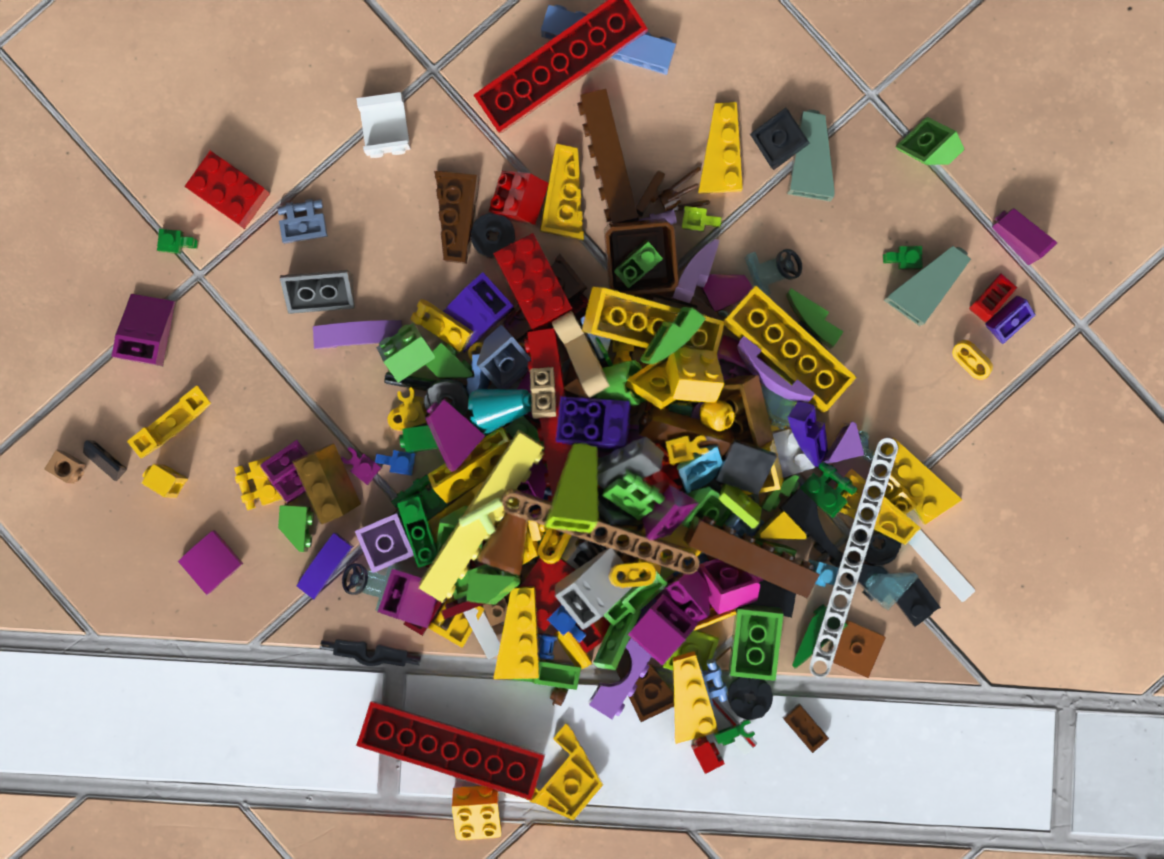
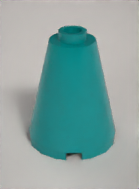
M477 389L472 391L468 401V409H472L474 415L470 417L471 421L481 433H491L531 412L532 394L527 390Z

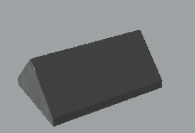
M348 270L280 275L288 314L355 308L353 276Z

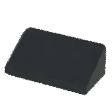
M86 440L84 442V455L114 481H118L127 471L125 466L96 441Z

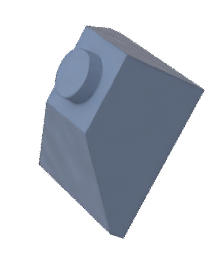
M500 325L484 340L476 365L498 389H508L529 371L528 361H531V358L509 332Z

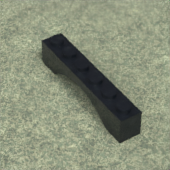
M800 488L797 489L779 509L784 511L806 534V539L809 537L815 542L813 547L822 555L826 553L831 558L829 562L834 567L840 568L844 554L833 545L824 532L818 517L817 504ZM847 557V559H848V561H849L850 563H852V564L858 563L857 561H855V560H853V559ZM866 564L862 565L857 584L864 589L862 594L871 602L873 600L881 602L899 583L883 567ZM847 573L845 577L853 584V576Z

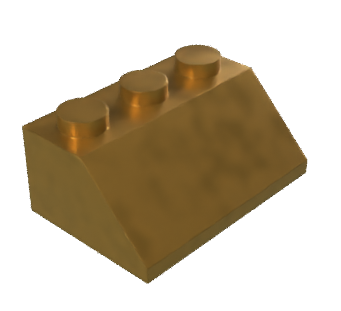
M758 375L738 376L724 380V385L718 399L732 406L735 418L728 429L733 431V439L760 448L774 438Z
M334 443L292 461L320 524L323 525L341 517L361 505Z

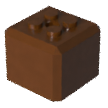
M662 218L609 223L605 227L604 239L610 290L627 295L675 290L679 283L675 232L670 222ZM646 239L663 259L628 289L614 270L633 249Z

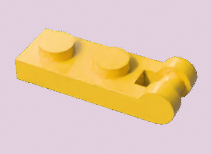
M420 299L417 304L418 309L416 312H413L410 320L415 324L423 326L458 351H463L473 331L427 300ZM426 312L431 315L429 319L424 316Z

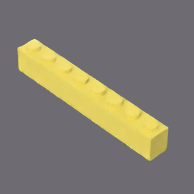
M518 430L463 516L498 497L502 500L504 492L509 489L517 490L521 482L525 483L531 474L530 467L533 463L537 464L544 454L541 451L543 449L542 444ZM509 497L506 500V504L508 501L512 503L516 497ZM501 506L488 513V516L494 524L496 520L499 522L506 511ZM480 519L464 527L458 522L419 582L421 590L441 602L446 597L450 598L456 589L455 582L458 578L462 579L469 569L466 565L470 559L475 560L480 553L481 548L479 545L483 539L487 541L491 534L486 532Z

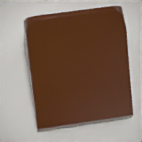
M575 379L564 387L566 391L581 398H594L587 395L579 379Z

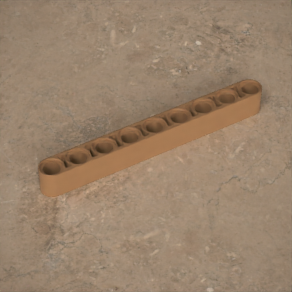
M509 489L502 495V505L507 513L545 526L552 504L551 501L516 489ZM512 496L519 499L518 504L513 507L506 504V500ZM538 504L541 506V510L537 514H531L528 511L531 505ZM598 518V523L591 533L553 528L682 573H694L699 567L698 558L688 548L659 538L649 540L644 533L621 525H609L606 520ZM598 527L606 528V533L603 536H596L594 534ZM626 534L628 539L625 543L620 544L616 542L619 535ZM649 542L650 545L647 550H638L640 543ZM664 549L671 550V554L667 558L660 557V553ZM685 557H692V562L689 565L681 564Z

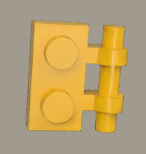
M271 456L248 463L251 470L249 473L244 472L242 465L234 468L236 473L234 478L236 484L239 483L242 492V503L245 502L247 511L256 508L254 499L260 498L262 506L283 499L260 467V464L271 458ZM254 479L257 491L251 493L248 480Z

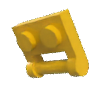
M452 594L450 598H447L434 622L431 621L428 628L463 648L473 631L464 613L455 615L447 630L441 627L445 621L441 611L446 609L445 604L455 601ZM483 606L475 608L479 610L476 615L477 620H479L484 612Z

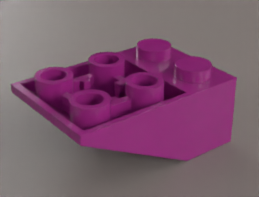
M130 294L115 334L111 357L163 367L175 301Z

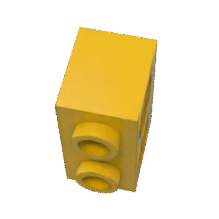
M153 464L144 471L142 475L144 479L141 484L164 498H177L188 478L167 465Z

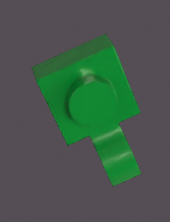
M159 229L157 251L181 254L182 248L197 249L198 240H195L193 237H183L184 232L179 230Z
M922 246L898 247V253L886 252V254H883V264L898 263L899 270L922 269Z
M743 720L735 726L732 725L719 730L717 733H713V736L718 744L722 743L725 746L735 742V738L739 735L751 738L755 735V732L750 731L746 733L744 727L751 722L750 720Z

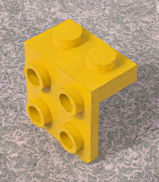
M485 786L453 788L452 812L456 838L458 840L500 837L498 790Z

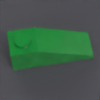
M822 604L813 612L815 616L811 619L792 664L795 669L813 655L828 605ZM830 617L827 620V626L831 630H836L840 627L841 623L837 617ZM846 622L844 624L843 629H845L848 626ZM823 639L820 643V647L822 648L824 645H826L830 641V639Z

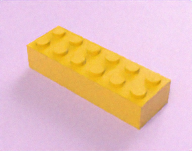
M757 286L752 288L723 320L725 321L724 325L740 340L745 336L760 348L761 352L758 356L790 385H793L798 379L815 394L809 403L814 405L820 413L828 411L857 378Z
M592 287L581 332L647 349L664 321L674 322L681 309L606 288ZM704 316L706 319L680 348L716 351L717 353L725 321Z

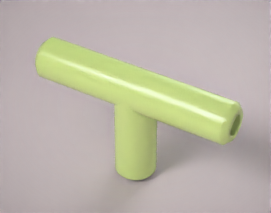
M498 497L459 518L461 526L464 527L480 519L488 534L495 532L496 528L488 513L503 506L502 500Z

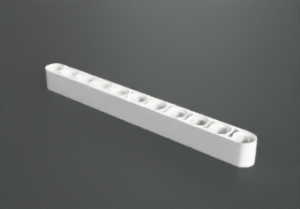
M884 438L877 445L813 652L810 671L818 678L825 677L830 672L896 458L898 446L891 438ZM889 444L893 447L894 451L890 455H885L881 452V446ZM879 465L884 466L887 474L879 477L874 473V468ZM871 487L878 488L880 496L878 498L869 497L867 494L868 489ZM863 509H871L874 513L873 518L870 520L863 519L860 514ZM857 530H863L867 534V539L863 542H858L854 538V533ZM850 552L859 553L861 559L858 563L852 564L848 561L847 555ZM845 573L851 574L854 578L853 584L849 586L843 585L840 580L841 576ZM837 595H843L847 598L845 607L838 608L835 606L834 598ZM830 617H837L840 620L841 624L838 629L831 630L827 626V620ZM828 638L833 641L834 647L830 652H824L821 649L820 643L823 639ZM821 660L826 663L827 670L825 673L818 674L814 671L813 666L816 661Z

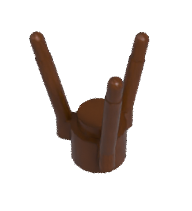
M700 167L691 171L670 188L664 190L663 194L659 195L665 211L673 209L674 212L685 209V206L699 207L710 204V201L706 200L678 205L681 203L680 196L698 188L699 184L696 183L679 192L675 189L701 170Z

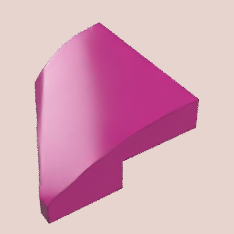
M709 274L704 288L701 287L715 312L739 303L753 288L745 275Z

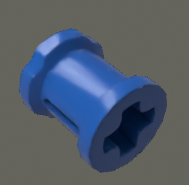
M538 633L539 658L554 659V643L558 636Z

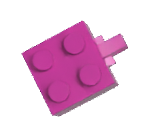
M719 559L699 564L697 571L708 583L709 603L718 614L758 600L759 582L763 581L762 578Z

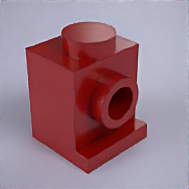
M706 736L694 741L695 744L691 747L704 774L725 764L721 756L716 757L720 753L715 743H709Z

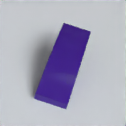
M798 400L788 415L789 424L799 447L814 466L819 467L828 452L825 423L816 420L814 405Z
M333 533L310 564L297 587L315 600L354 546L338 533Z

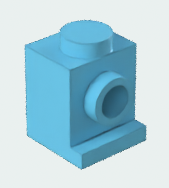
M809 559V562L815 565L814 570L820 574L815 584L825 587L826 583L834 585L839 568Z

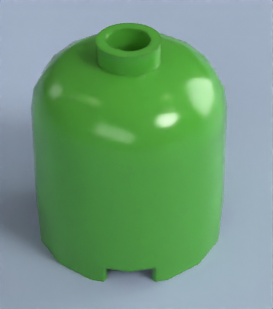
M636 360L625 361L602 368L610 386L593 395L594 399L629 401L630 406H637L646 401V399L626 387L628 378L643 369Z

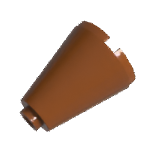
M505 512L496 526L495 532L491 534L479 553L477 560L520 575L528 520Z

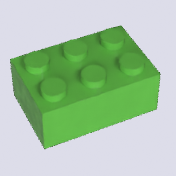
M750 604L735 608L736 615L734 616L728 668L730 676L776 681L784 615L782 609Z

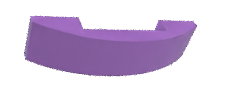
M402 320L359 321L313 326L314 349L378 344L383 339L396 335L402 327Z
M745 336L741 338L737 345L739 355L753 375H758L759 381L765 387L794 402L799 400L808 403L815 394L798 379L793 385H790L757 358L761 352L760 348Z

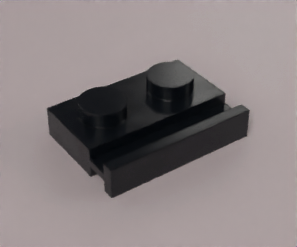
M911 571L910 574L899 580V583L889 592V595L914 627L941 608L914 571Z

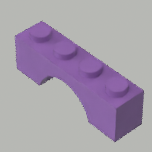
M631 637L626 645L631 657L628 673L621 680L614 683L600 682L588 701L589 706L612 720L615 715L619 716L625 707V704H623L627 696L631 697L637 688L635 683L639 676L643 678L648 671L649 666L647 663L652 657Z

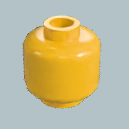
M719 399L715 403H703L699 410L701 423L716 431H723L729 428L735 418L732 406Z

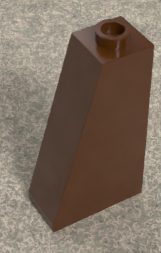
M654 406L647 413L644 412L638 421L639 435L642 437L646 436L654 444H660L666 451H668L666 441L688 436L690 442H693L696 437L705 436L706 440L699 443V448L716 445L722 457L729 450L733 441V431L728 428L723 431H716L703 425L701 420Z

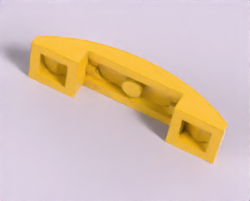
M198 385L181 397L175 406L150 426L144 427L127 441L140 459L149 455L177 435L211 404V401Z

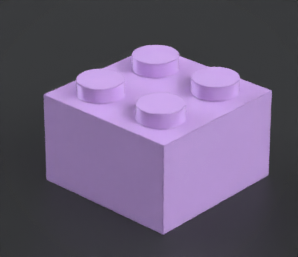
M400 513L355 531L372 573L414 556Z

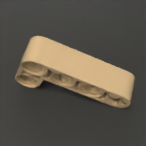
M570 311L553 320L552 325L564 343L587 395L591 397L608 388L610 385L587 334L581 332L582 326L574 313Z

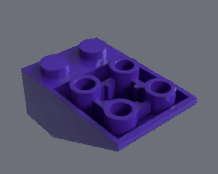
M482 272L463 289L443 312L473 331L470 340L463 350L465 353L471 345L480 340L507 316L514 307Z
M561 397L556 442L570 445L585 443L589 446L597 447V450L613 452L616 449L627 446L631 415L630 402Z

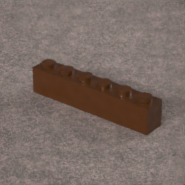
M602 89L581 94V102H578L577 106L580 116L584 115L586 123L582 124L585 137L589 136L591 145H588L590 158H595L596 166H593L596 180L600 179L602 187L598 188L601 201L605 200L607 209H604L606 222L620 223L638 220L607 90Z
M706 515L703 518L694 516L683 538L688 546L808 599L820 575L814 570L815 565L806 560L798 562L794 560L795 556L786 551H783L782 554L775 551L776 548L766 542H763L762 545L755 542L756 539L746 533L743 536L736 534V530L726 524L723 527L716 525V520Z

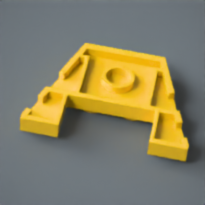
M566 723L553 740L566 750L570 756L541 790L538 787L535 788L530 802L575 820L604 784L570 725Z

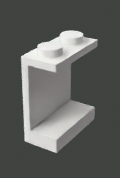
M401 92L356 98L362 120L365 142L363 149L367 156L379 158L384 156V153L392 152L393 155L404 154L405 150H410L404 100Z

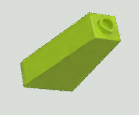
M580 443L574 444L567 456L545 527L591 533L598 523L597 447Z

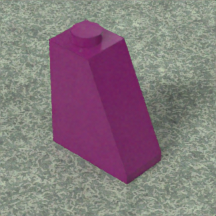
M1015 208L1009 212L1003 210L995 218L997 222L992 226L1027 265L1040 260L1058 244L1052 237Z
M442 400L439 403L435 401L428 408L427 412L429 415L425 419L447 468L452 472L462 464L485 435L447 401Z

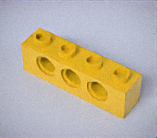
M503 426L483 438L455 471L451 472L445 463L429 473L428 477L433 490L448 504L489 476L513 438Z

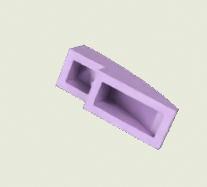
M715 239L707 244L688 263L681 275L673 298L690 303L696 285L704 288L720 240Z

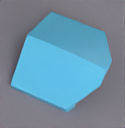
M716 445L699 448H708L709 452L707 454L695 452L693 453L694 460L680 463L677 466L683 487L687 493L703 487L716 477L722 464V459Z

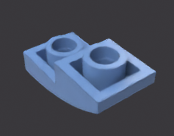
M480 354L472 355L471 365L475 377L467 378L469 396L472 391L488 389L490 379L476 365Z

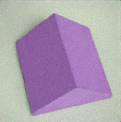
M851 421L843 425L822 462L828 464L864 455L856 423Z

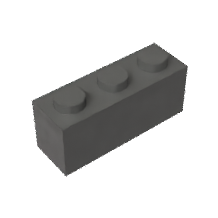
M646 436L633 441L629 445L616 449L612 453L597 459V484L605 490L617 479L627 483L623 479L626 471L638 474L642 478L658 472L661 469L664 453Z

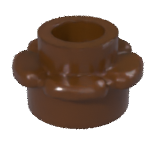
M555 687L550 696V699L553 700L552 705L562 706L569 690Z

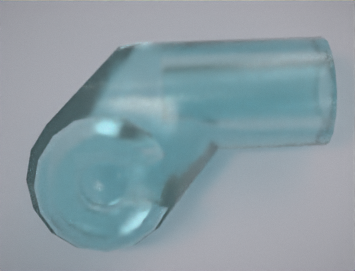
M860 431L858 433L864 455L861 457L872 464L875 452L869 449V434L866 431Z

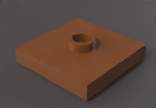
M846 620L845 622L848 626L842 630L833 663L869 678L886 637Z

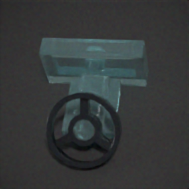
M784 249L777 254L775 259L761 264L756 252L747 254L745 257L754 285L767 296L771 294L768 287L769 284L783 279L793 280L802 273V262L799 256L791 249ZM786 252L787 254L783 260L781 255ZM791 255L797 262L798 271L794 269V263L791 260Z
M353 563L343 573V589L350 595L365 593L379 597L375 609L378 611L391 570H399L400 568L389 566L385 576L375 572L372 573V571L366 570L363 565ZM353 568V574L350 577V584L347 586V576L350 570ZM356 587V592L350 591L352 588Z

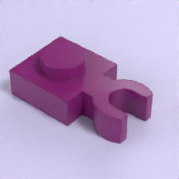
M349 447L348 450L353 456L350 460L342 456V462L352 464L354 467L350 472L366 485H369L382 467L366 454L359 458L357 451Z

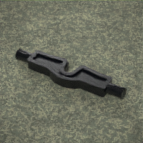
M337 639L335 642L321 640L320 643L322 644L320 645V650L333 651L335 656L353 658L365 666H378L383 663L402 667L406 663L420 666L421 656L408 655L407 650L396 649L382 644L377 645L374 656L369 657L367 655V643L364 641Z

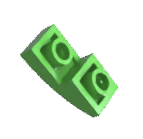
M790 475L786 477L781 489L770 491L760 504V507L767 512H770L771 509L775 510L781 500L778 497L779 494L789 497L790 493L794 494L799 486V482H797L799 476Z

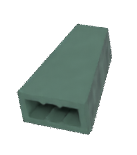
M817 110L803 111L800 116L799 127L810 144L793 156L787 194L831 202L834 198L835 190L826 116L820 114Z
M952 246L889 294L884 301L918 326L926 323L971 258L967 256L968 253L964 249Z

